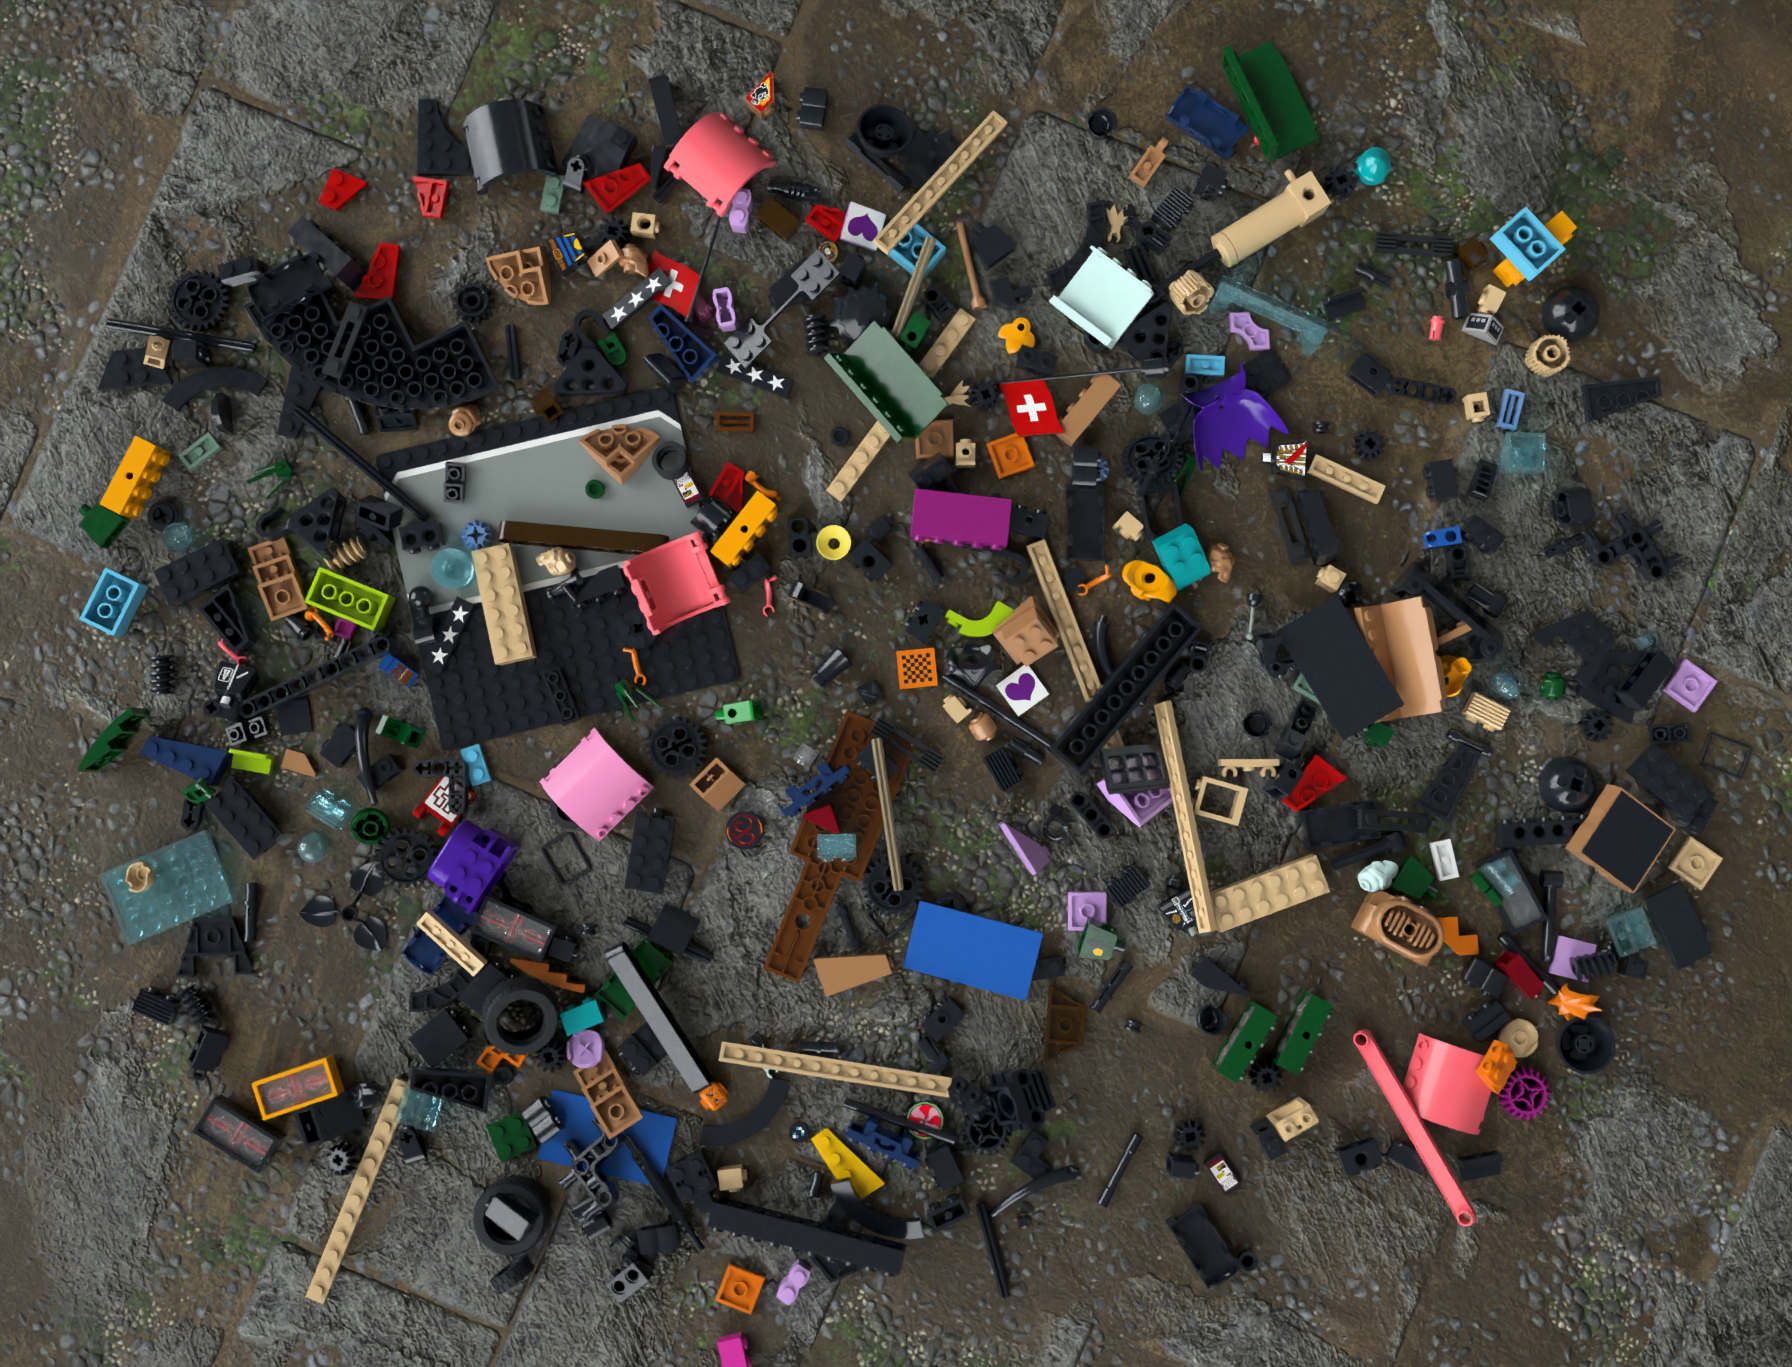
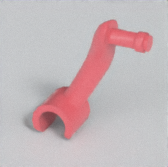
M776 575L764 580L766 606L763 608V614L767 616L765 612L767 608H771L775 613L772 607V589L769 583L777 579Z
M221 639V642H218V645L227 654H229L238 665H240L242 662L249 663L246 657H240L237 653H234L229 648V646L224 643L225 641L223 639Z

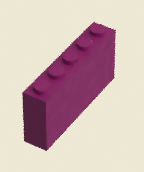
M915 489L910 537L914 538V541L925 542V539L933 540V543L944 544L947 541L952 542L954 546H964L965 543L971 544L973 548L991 546L990 549L1002 550V548L1007 546L1012 499Z

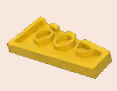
M828 1127L811 1137L812 1142L835 1178L838 1180L850 1177L851 1183L861 1199L885 1184V1181L866 1165L857 1154L852 1152Z

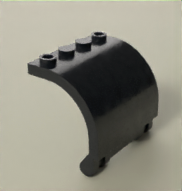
M520 99L496 101L476 109L462 123L463 131L466 133L464 137L469 147L474 170L473 178L474 182L477 183L476 191L478 195L487 194L491 184L512 174L534 172L551 177L559 174L543 105Z

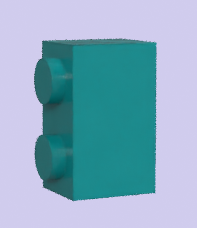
M591 996L582 1000L581 1005L575 1007V1004H571L563 1008L564 1011L559 1015L567 1036L602 1023L607 1019L603 1007L597 999H593Z

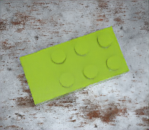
M319 567L304 602L373 631L380 632V629L385 626L396 598Z

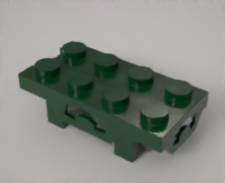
M646 937L633 949L634 955L654 985L674 962ZM615 971L593 996L600 1003L604 1000L618 1012L615 1016L622 1022L637 1006Z

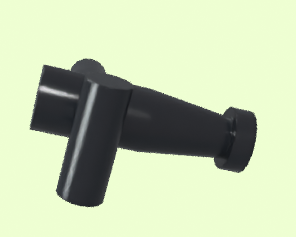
M575 567L571 572L570 578L562 581L554 588L547 589V597L552 600L557 595L566 593L572 601L577 600L578 595L574 592V588L583 584V578L579 574L580 570Z

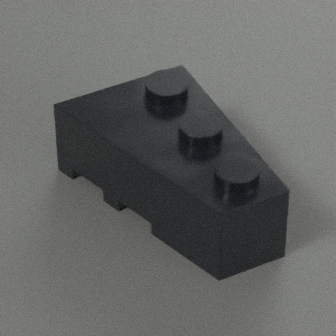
M227 584L198 608L234 653L243 654L257 643L236 586Z

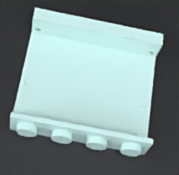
M1091 246L1092 254L1057 298L1053 295L1049 302L1108 348L1112 349L1154 293L1150 289L1152 285L1144 279L1142 281L1136 278L1137 274L1128 268L1126 271L1121 267L1123 264L1113 257L1112 260L1106 256L1108 253L1101 247L1096 249Z

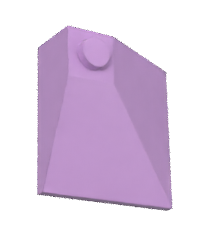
M1143 755L1145 766L1157 765L1151 755ZM1134 756L1127 761V766H1141L1139 756ZM1158 768L1146 769L1148 780L1160 779ZM1142 770L1129 771L1131 782L1144 780ZM1125 772L1112 773L1114 783L1127 782ZM1104 778L1097 783L1107 800L1138 827L1142 826L1173 801L1170 788L1109 795Z
M1003 822L998 823L1032 875L1038 873L1050 861L1048 858L1050 853L1045 845L1041 847L1040 844Z

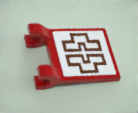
M441 777L422 803L412 813L421 819L426 811L430 812L443 822L437 833L444 837L447 836L452 826L461 816L452 814L448 807L449 777ZM457 782L454 787L455 791L461 792L463 785ZM469 790V804L471 803V801H472V800L475 798V796H476V795H475L473 792H471L470 790ZM455 795V798H463V795H462V796H456V795ZM458 803L455 805V808L459 810V808H462V804Z

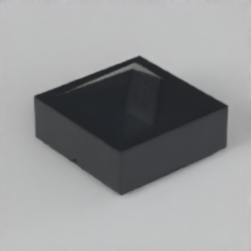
M874 679L857 688L866 705L883 696Z

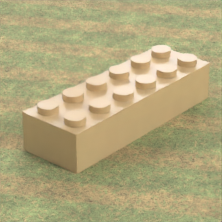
M506 543L471 551L495 664L501 666L537 658L514 546Z
M1313 854L1307 855L1211 891L1210 897L1212 899L1217 931L1229 930L1330 892L1317 856Z

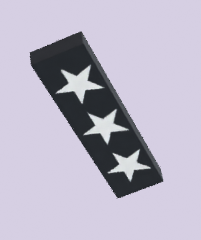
M659 267L605 312L602 317L613 331L617 330L672 284L671 280Z
M722 354L716 372L785 399L788 398L794 383L791 379L752 364L745 369L738 359L726 354Z
M458 596L456 597L438 634V641L434 642L423 664L424 666L442 674L472 614L475 604Z

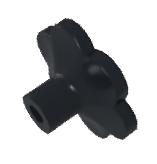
M1609 938L1608 947L1602 948V952L1611 950L1616 962H1619L1620 953L1617 942L1613 938Z

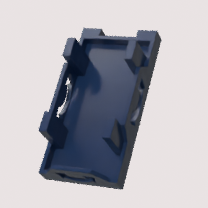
M1190 86L1183 90L1165 118L1227 161L1234 152L1231 148L1240 136L1244 138L1250 127L1238 120L1239 115L1215 101L1204 91L1200 90L1198 93Z
M824 762L817 767L820 774L799 789L792 785L785 790L793 801L792 804L785 809L780 803L777 805L785 817L791 816L793 818L802 812V806L806 804L808 807L818 800L816 796L820 793L825 795L834 789L832 786L838 781L841 784L848 779V773L851 771L845 765L834 773L829 765ZM822 780L823 784L816 792L812 794L804 793L806 789H814L818 785L817 781Z
M446 894L432 910L461 937L465 935L474 923L478 911L471 914L466 913L467 909L454 903ZM420 927L401 952L406 960L430 976H434L449 956Z
M855 1116L852 1117L846 1129V1136H848L849 1141L855 1144L860 1142L866 1145V1149L876 1153L879 1151L888 1160L894 1161L896 1159L902 1162L901 1165L911 1170L912 1168H918L920 1154L910 1150L913 1143L911 1140L912 1134L904 1131L901 1137L876 1124L878 1119L868 1116L864 1127L853 1123Z

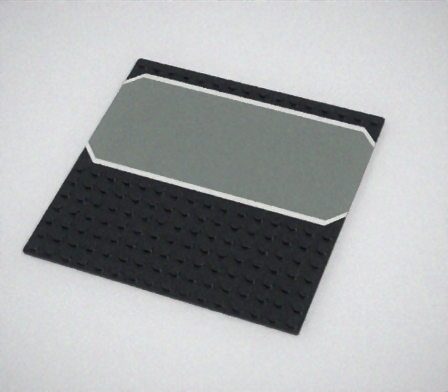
M667 386L564 410L562 414L549 423L543 416L472 432L463 437L455 436L376 456L379 472L430 514V517L425 522L437 520L442 525L445 545L440 546V549L434 551L422 549L421 553L409 554V552L403 551L399 527L425 522L421 521L383 489L385 501L403 507L401 525L395 527L392 531L408 599L411 590L417 586H425L431 590L433 602L429 607L430 614H435L437 618L438 634L457 596L475 604L472 614L442 674L423 665L443 750H450L561 723L542 676V672L557 666H561L581 718L624 708L614 686L624 678H627L629 682L631 680L634 681L636 672L632 662V653L624 652L623 647L629 649L635 647L630 646L622 639L619 626L621 619L627 612L640 608L637 596L631 589V582L624 573L622 563L638 555L565 549L574 554L576 567L580 570L579 574L583 578V584L574 588L576 594L599 571L615 565L621 567L628 587L620 595L613 596V594L605 596L606 599L603 601L595 602L593 600L587 603L588 606L577 609V607L570 606L572 600L566 593L557 595L552 600L546 595L547 589L554 588L562 581L570 578L571 575L570 572L565 576H553L545 565L539 566L535 560V557L553 549V547L511 544L515 550L537 658L500 666L494 662L471 554L473 550L464 545L461 536L462 529L467 523L474 520L483 521L491 528L493 537L488 547L506 544L498 541L500 521L503 520L661 534L669 536V542L699 531L690 523L700 509L699 503L687 509L673 480L662 478L652 465L654 450L664 442H677L686 450L674 395ZM627 424L629 428H646L659 435L661 439L640 468L622 485L579 443L582 437L596 429L602 431L610 429L612 425ZM674 451L666 454L662 458L661 467L664 470H672L677 467L681 461L680 453ZM447 461L466 463L464 503L444 502L445 463ZM599 480L603 483L605 487L603 497L591 499L586 494L585 486L589 481ZM476 530L475 534H472L469 537H473L477 541L478 537L484 534L478 533V531ZM431 532L428 535L429 541H433L435 539V532ZM703 534L702 539L708 546L706 552L715 571L708 539ZM415 535L410 538V545L416 543L417 538ZM409 602L414 623V618L419 617L418 610L413 608ZM724 606L712 608L674 624L662 631L658 641L651 647L635 648L642 675L647 678V683L643 685L644 679L639 677L636 685L655 700L740 679ZM637 626V633L644 631L642 626ZM434 643L419 646L423 664ZM633 688L634 692L631 695L637 704L649 702L647 698ZM562 692L558 695L559 699L564 697ZM625 698L628 707L633 706L629 698Z

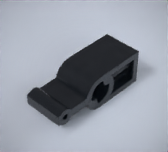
M1129 214L1123 221L1125 226H1129L1136 231L1137 240L1158 256L1164 252L1173 239L1151 222L1140 223L1132 214ZM1147 230L1149 234L1146 236L1143 234V231Z

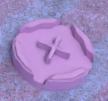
M584 1029L574 1033L566 1046L568 1059L579 1068L588 1069L596 1066L605 1054L604 1039L599 1033L591 1029Z

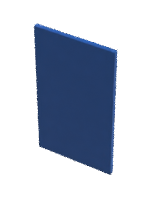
M920 900L903 968L1026 1001L1043 933Z
M554 1089L551 1099L554 1104L553 1108L557 1114L563 1117L565 1129L549 1142L541 1143L537 1159L572 1167L573 1159L563 1145L567 1144V1141L570 1139H574L581 1151L584 1152L600 1137L601 1133L591 1121L595 1118V1114L586 1096ZM640 1109L644 1118L622 1131L624 1136L629 1134L637 1148L642 1150L663 1181L678 1118ZM615 1137L611 1139L613 1145L616 1142ZM625 1143L615 1155L610 1156L602 1163L601 1171L605 1175L650 1185L631 1157L632 1153ZM585 1161L583 1162L584 1170L587 1169V1164Z

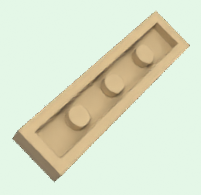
M1317 454L1314 455L1307 473L1374 504H1378L1386 487Z
M431 909L416 923L473 977L488 962Z

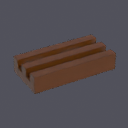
M716 411L715 430L716 432L754 433L755 414L754 412ZM720 417H749L750 421L720 420ZM720 424L750 425V427H720Z

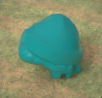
M1379 147L1367 149L1358 157L1356 161L1357 168L1354 172L1365 185L1371 186L1383 183L1391 169L1389 154Z

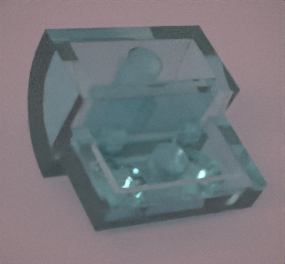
M1641 906L1622 913H1615L1605 919L1620 958L1657 944Z
M405 1083L394 1122L414 1126L415 1129L434 1132L444 1100L408 1088L407 1083Z

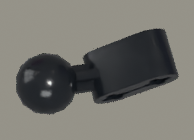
M417 586L409 593L408 600L411 606L418 610L419 617L414 618L413 637L416 645L420 646L438 641V621L435 614H430L429 607L433 602L431 590L425 586Z

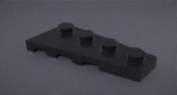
M1461 745L1413 806L1450 823L1482 753L1466 745Z

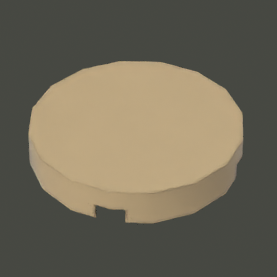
M1511 1019L1499 1031V1041L1508 1044L1516 1054L1515 1057H1527L1538 1047V1031L1527 1020Z

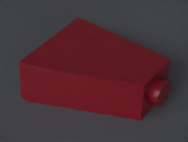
M1506 950L1492 963L1502 974L1509 977L1510 983L1525 998L1535 999L1542 993L1545 985L1519 954Z

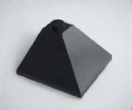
M588 115L561 165L567 168L571 158L580 154L585 155L590 161L587 179L591 180L624 168L638 141L635 134L620 126Z

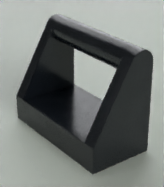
M662 353L649 354L643 358L649 369L674 394L688 382V379Z

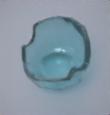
M1150 383L1142 384L1135 391L1134 406L1140 413L1146 415L1154 414L1162 405L1163 394L1157 385Z
M173 522L164 529L161 539L164 546L170 551L182 552L190 547L194 535L189 525L183 522Z
M317 833L304 835L297 846L299 856L308 863L320 862L327 854L328 849L327 841L322 835Z

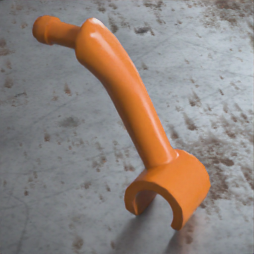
M750 470L745 475V480L756 487L762 494L776 498L777 501L781 500L778 492L768 490L756 481L759 477Z
M1105 565L1106 575H1101L1087 584L1077 586L1085 589V593H1079L1078 595H1086L1088 589L1110 578L1109 565Z
M315 606L309 607L305 613V619L308 621L316 620L326 632L325 641H329L330 637L334 636L332 629L317 614L318 609Z
M623 647L624 652L632 653V662L636 672L635 683L637 684L639 677H643V685H645L647 678L642 675L636 649Z

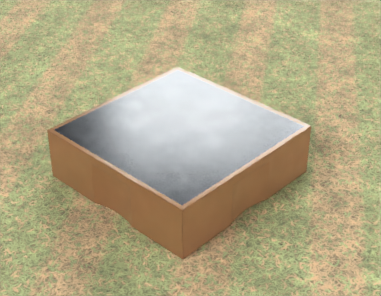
M1607 784L1592 806L1587 819L1579 826L1565 849L1584 863L1593 866L1604 878L1619 889L1634 894L1676 829L1623 788Z

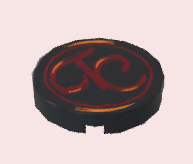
M748 811L734 814L726 824L727 839L738 849L746 850L755 847L764 836L762 820L758 815Z

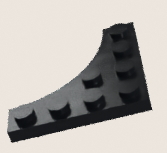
M418 99L417 174L419 176H473L474 170L469 149L455 141L445 129L440 117L438 100Z

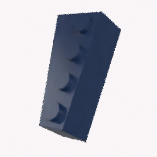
M659 304L648 317L691 384L696 386L721 357L662 304Z
M148 736L140 754L195 780L202 777L208 786H218L234 753H229V750L159 736Z

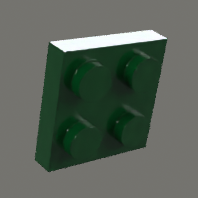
M521 1111L486 1126L501 1162L538 1146L533 1131Z

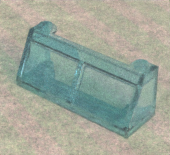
M1224 275L1221 276L1214 291L1215 293L1206 309L1207 312L1215 314L1219 309L1227 310L1230 303L1233 302L1300 332L1296 341L1302 344L1303 349L1301 353L1309 357L1320 347L1328 329L1327 321Z

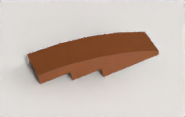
M516 956L511 958L510 962L546 983L585 993L588 989V983L571 981L570 972L552 970L553 962H538L534 959Z

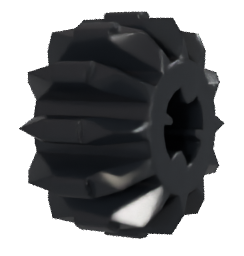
M1337 166L1335 170L1331 168L1328 171L1329 174H1326L1324 177L1326 182L1323 184V187L1329 188L1326 194L1332 192V198L1338 195L1340 199H1343L1345 195L1350 196L1351 190L1356 188L1354 183L1357 179L1356 177H1351L1354 172H1347V166L1343 170L1340 166Z
M612 217L611 222L605 219L606 225H599L601 230L598 231V236L601 237V243L606 244L609 240L614 239L621 248L624 247L623 242L629 243L627 237L631 233L627 230L629 228L628 224H623V219L620 218L616 222V218ZM615 231L617 235L613 236L611 233Z
M982 379L980 384L975 382L973 384L974 388L969 389L972 395L968 397V400H974L971 407L977 405L978 412L982 408L985 413L989 411V408L993 410L996 408L995 404L1000 402L997 397L1001 393L995 392L998 385L992 387V381L990 380L986 384L984 379ZM983 392L986 393V395H985V397H987L986 399H983V395H982Z
M1368 428L1366 432L1361 430L1358 432L1359 436H1354L1355 443H1352L1351 446L1357 448L1353 454L1360 453V460L1365 457V460L1369 462L1371 458L1376 460L1378 454H1383L1384 451L1381 448L1385 446V443L1380 442V440L1384 437H1377V430L1372 433L1371 429ZM1368 442V444L1371 445L1372 447L1369 448V446H1368V445H1365V443Z
M1593 709L1592 713L1590 711L1585 712L1586 717L1580 718L1583 724L1578 726L1584 729L1581 735H1587V740L1589 741L1593 739L1595 742H1600L1601 739L1606 740L1608 738L1607 734L1613 733L1609 729V727L1614 726L1613 723H1609L1612 717L1605 716L1606 712H1599L1598 709ZM1598 723V728H1595L1594 724Z
M555 1040L553 1044L550 1041L542 1049L540 1048L539 1051H535L539 1055L535 1056L534 1060H540L536 1066L540 1067L543 1065V1072H546L549 1068L550 1072L553 1073L555 1068L560 1070L562 1068L561 1064L567 1062L563 1058L567 1056V1053L561 1051L565 1045L563 1044L558 1047V1040ZM550 1052L553 1053L552 1056L554 1058L552 1060L549 1059L548 1053Z
M1263 1059L1262 1065L1258 1061L1255 1062L1257 1068L1250 1067L1254 1074L1248 1075V1078L1253 1079L1250 1082L1251 1086H1256V1091L1258 1092L1263 1089L1265 1094L1268 1093V1088L1274 1092V1085H1281L1277 1081V1079H1282V1075L1277 1074L1280 1068L1274 1067L1275 1063L1272 1061L1268 1064L1265 1059ZM1267 1072L1269 1076L1267 1080L1262 1078L1263 1073L1266 1075Z
M1187 1118L1186 1124L1180 1120L1179 1122L1182 1126L1175 1125L1174 1129L1178 1132L1172 1133V1136L1177 1138L1174 1143L1180 1145V1150L1182 1151L1186 1147L1189 1153L1192 1152V1147L1198 1151L1199 1147L1197 1144L1204 1145V1141L1200 1139L1206 1137V1134L1202 1132L1204 1127L1202 1125L1198 1126L1199 1122L1197 1120L1192 1123L1191 1119ZM1186 1133H1188V1134L1192 1133V1134H1193V1137H1192V1138H1191V1137H1188V1138H1187L1185 1135H1186Z
M341 1142L336 1144V1146H332L330 1148L331 1152L326 1155L329 1161L325 1163L330 1164L329 1171H334L336 1176H347L356 1170L355 1166L360 1164L357 1160L360 1154H356L357 1147H352V1143Z

